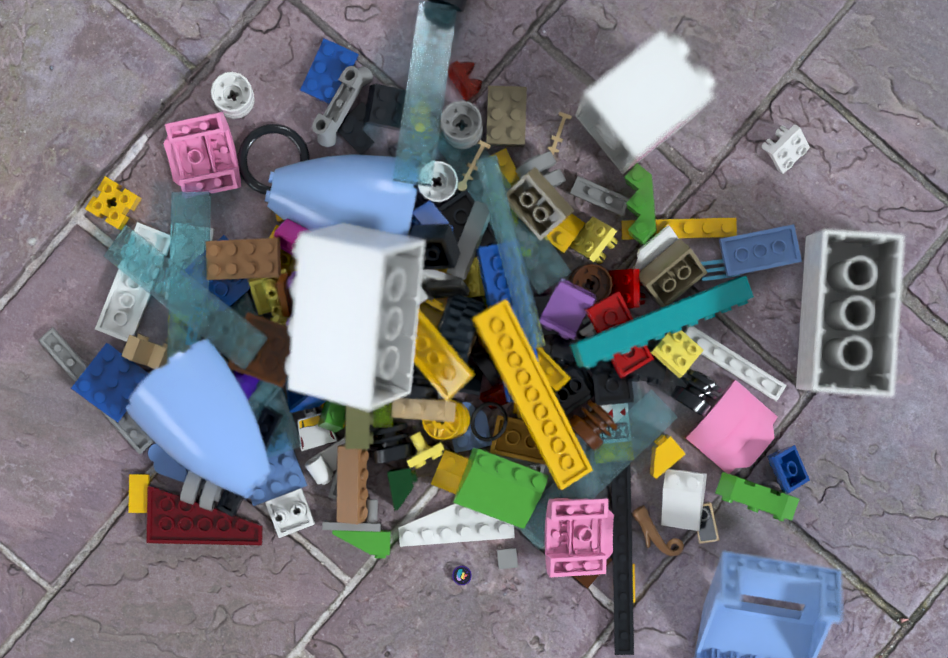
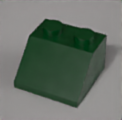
M409 466L392 469L387 472L394 511L399 510L418 481L416 470H412V467L410 468Z

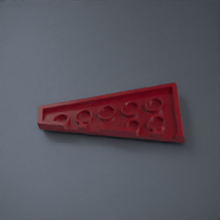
M148 485L146 543L263 545V525L238 516L231 517L215 508L213 511L200 508L198 502L191 505L180 501L179 495Z

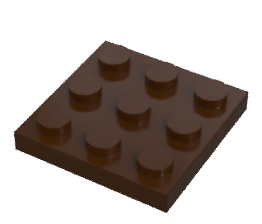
M247 312L228 363L229 369L283 388L288 376L285 371V363L287 357L291 354L292 337L288 334V327Z

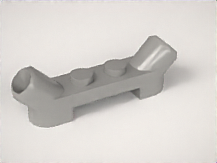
M349 66L342 72L338 79L342 84L323 115L318 113L312 125L320 145L331 147L336 144V132L362 87L373 80L372 72L368 68Z

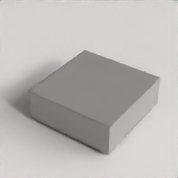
M516 548L497 549L499 569L518 568Z

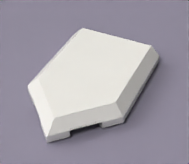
M669 225L638 249V259L633 269H639L640 272L678 240L677 235Z

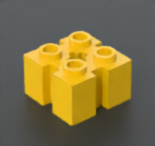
M105 176L97 190L101 191L98 198L92 196L85 209L99 218L103 219L106 216L105 222L122 231L130 219L126 214L129 210L134 211L142 198L126 188L123 192L120 191L122 186ZM116 199L117 205L110 207V202Z

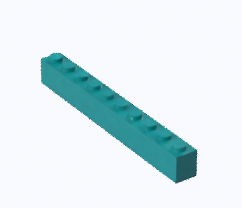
M739 276L572 343L570 346L578 367L585 366L588 369L596 366V362L599 360L605 362L613 359V355L616 353L622 355L630 352V348L633 346L639 348L647 345L648 340L654 339L656 341L665 337V333H677L682 330V326L687 325L691 327L698 324V320L702 318L708 320L715 317V313L719 311L721 313L732 310L731 306L736 304L738 307L745 305L754 296L747 276Z

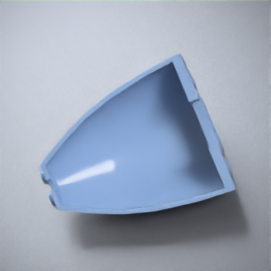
M348 154L297 162L277 168L275 172H270L268 183H272L271 191L267 190L264 202H268L267 207L284 221L288 218L310 231L347 223L408 236L417 191L413 186L418 182L419 170L417 168H419V161L391 156Z
M209 339L191 345V349H188L183 354L180 351L168 359L169 364L162 366L160 369L157 367L149 374L129 398L131 404L126 406V410L141 429L175 461L207 481L247 499L254 494V486L258 487L266 481L265 477L271 472L256 419L242 389L215 346Z

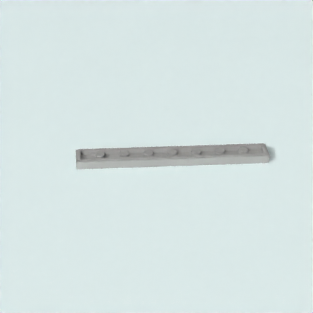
M54 327L38 340L75 382L88 367ZM126 412L119 423L103 413L139 454L143 453L154 443L131 418L128 412Z

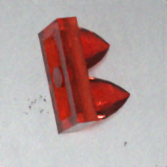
M457 60L445 71L464 100L468 102L481 89L482 80L469 79L468 77L473 71L475 63L467 61L459 63Z
M498 384L496 387H491L489 390L482 392L479 398L483 403L496 402L501 406L509 403L506 399L504 384ZM488 406L491 410L497 408L496 406Z

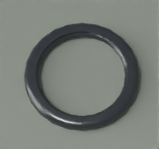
M267 124L256 128L244 138L239 148L238 165L240 175L251 189L260 194L266 195L267 190L271 191L272 186L263 185L251 175L247 165L248 151L258 138L272 133L284 135L290 138L298 148L300 162L310 160V154L303 138L295 130L284 125Z

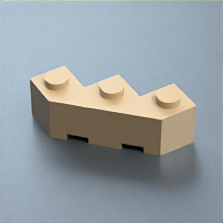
M138 334L137 337L129 335L122 357L153 369L157 367L160 369L162 366L169 364L168 359L178 352L171 345L164 343L162 346L148 341L149 337Z

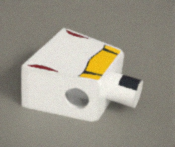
M315 408L304 410L306 418L298 420L301 451L338 440L335 432L318 427L321 413L317 414Z

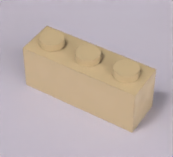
M399 398L393 401L391 417L454 422L456 403Z

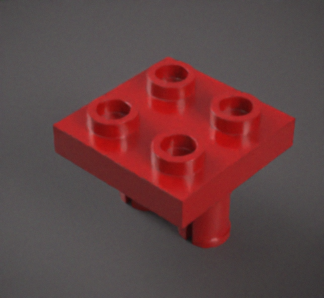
M639 269L610 270L609 274L613 284L610 295L619 291L628 308H640V305H644L645 300H640V298H645V294L640 293V286L643 285L640 283Z

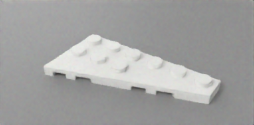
M455 503L398 527L400 547L515 538L514 525Z

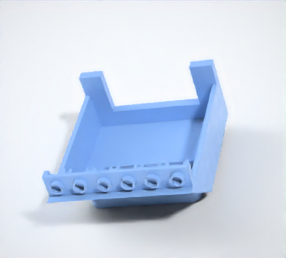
M722 551L703 605L694 658H817L832 623H841L842 620L841 570ZM741 594L805 604L802 611L742 602Z

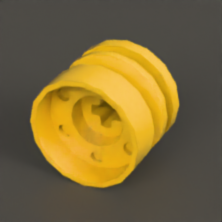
M448 400L449 402L456 403L454 422L442 423L441 421L422 420L425 431L435 439L451 440L461 437L466 433L470 425L469 411L463 403L457 400Z

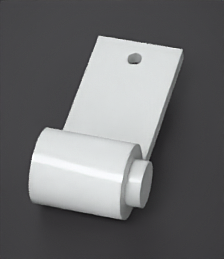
M345 437L313 456L305 463L304 466L317 484L325 485L332 480L333 471L337 469V446L345 443Z

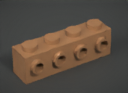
M345 443L337 446V522L358 525L366 521L368 509L366 508V499L368 497L366 481L368 479L367 461L369 453L367 449H345Z

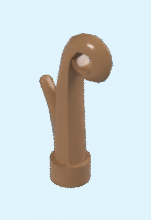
M644 505L631 513L643 531L647 548H650V540H652L660 551L668 556H677L683 552L684 545L680 539L673 538L665 544ZM673 544H677L678 548L672 550L671 546Z

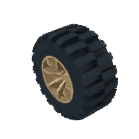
M457 294L452 297L438 332L467 365L478 339V330L472 317L486 310V305L481 301Z

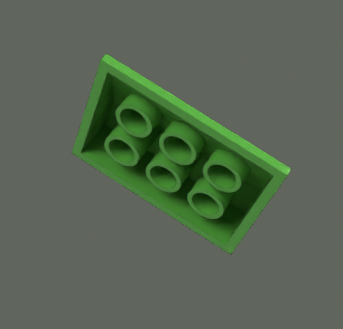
M473 448L453 503L524 529L543 494L549 475L481 449Z

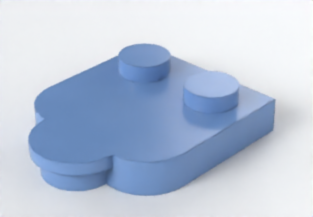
M463 402L469 411L471 423L475 407L469 402ZM480 410L475 417V429L482 437L489 438L491 435L487 416L484 411ZM471 424L465 434L459 438L452 439L455 453L491 446L492 441L479 440L473 434Z
M158 444L151 445L148 450V457L154 462L155 471L166 477L185 482L189 470L175 461Z

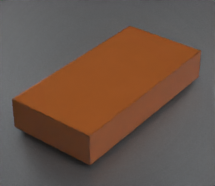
M281 273L276 283L283 317H290L294 307L291 288L287 287L288 273Z

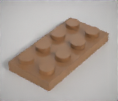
M280 238L206 241L207 280L279 277L281 275Z

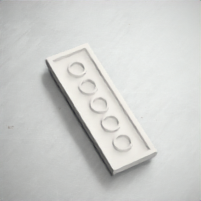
M137 222L95 330L126 342L129 335L135 336L174 236Z

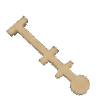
M559 112L558 115L562 117L556 136L552 135L551 137L554 140L553 146L547 148L553 155L554 152H559L556 146L558 142L562 143L563 139L559 137L565 120H571L572 117L562 112Z
M481 140L477 143L481 146L472 164L469 162L467 164V167H469L467 173H462V176H464L463 181L458 183L457 188L461 192L467 189L466 183L468 179L473 180L470 175L473 170H478L479 167L476 164L484 148L489 149L491 147Z

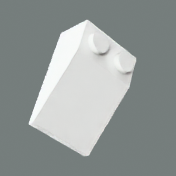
M671 468L665 471L662 526L700 531L707 474Z

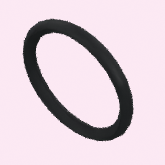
M485 402L479 405L471 417L470 424L473 434L482 441L490 442L498 439L507 427V413L503 406L496 402ZM485 406H496L503 414L504 422L502 429L493 437H482L475 429V417Z

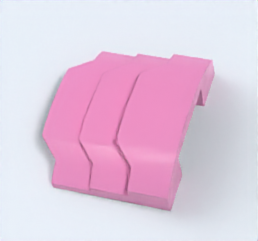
M223 111L165 124L168 136L163 144L170 164L172 179L181 186L184 199L241 187L237 154Z
M733 380L722 393L723 396L699 424L696 423L685 436V439L728 474L735 468L750 467L774 439L773 423L778 418L777 415L736 380Z
M554 498L548 500L545 519V561L549 577L606 574V560L613 553L614 514L608 509V498Z

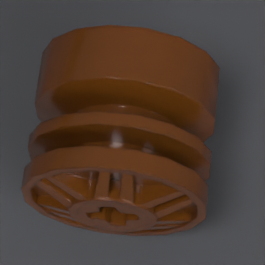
M587 264L579 266L572 271L568 278L569 282L596 295L593 304L609 296L612 290L611 276L600 265ZM586 280L592 282L590 289L584 287L587 283Z
M589 400L587 404L592 410L588 412L582 407L581 410L585 417L581 418L575 414L568 422L572 429L596 451L604 443L600 434L604 433L610 437L611 434L606 428L609 426L612 430L616 431L618 427L613 418L600 405Z

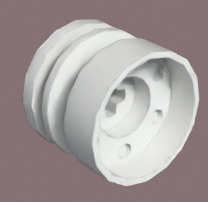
M235 72L224 73L217 77L212 85V99L219 112L223 111L225 117L232 119L242 118L252 110L255 102L254 92L249 81L243 75ZM235 94L237 100L233 101L231 95Z
M434 161L428 163L420 170L416 185L424 199L431 200L432 202H441L449 199L455 193L458 186V177L455 170L449 164ZM439 177L441 179V186L433 187L434 182L432 178L437 179Z

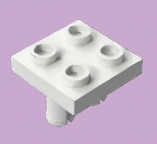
M796 124L789 130L783 125L780 126L781 130L777 129L775 133L780 139L776 143L771 139H767L766 142L768 144L764 142L762 145V149L769 153L777 170L782 174L790 169L810 148L801 128Z
M302 488L265 502L279 538L315 524Z

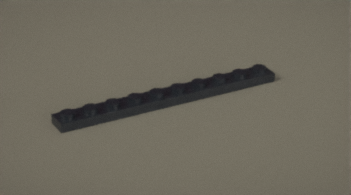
M630 461L611 462L612 513L614 514L612 553L614 654L634 655Z

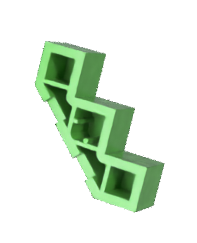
M636 163L624 177L626 184L636 191L626 203L627 208L638 217L628 231L629 235L643 246L657 234L652 174Z
M722 472L715 494L722 496L721 500L732 503L734 500L748 505L747 509L758 513L760 509L774 514L772 518L783 522L784 519H793L799 502V498Z

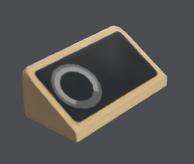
M711 502L703 503L700 531H697L699 544L720 541Z

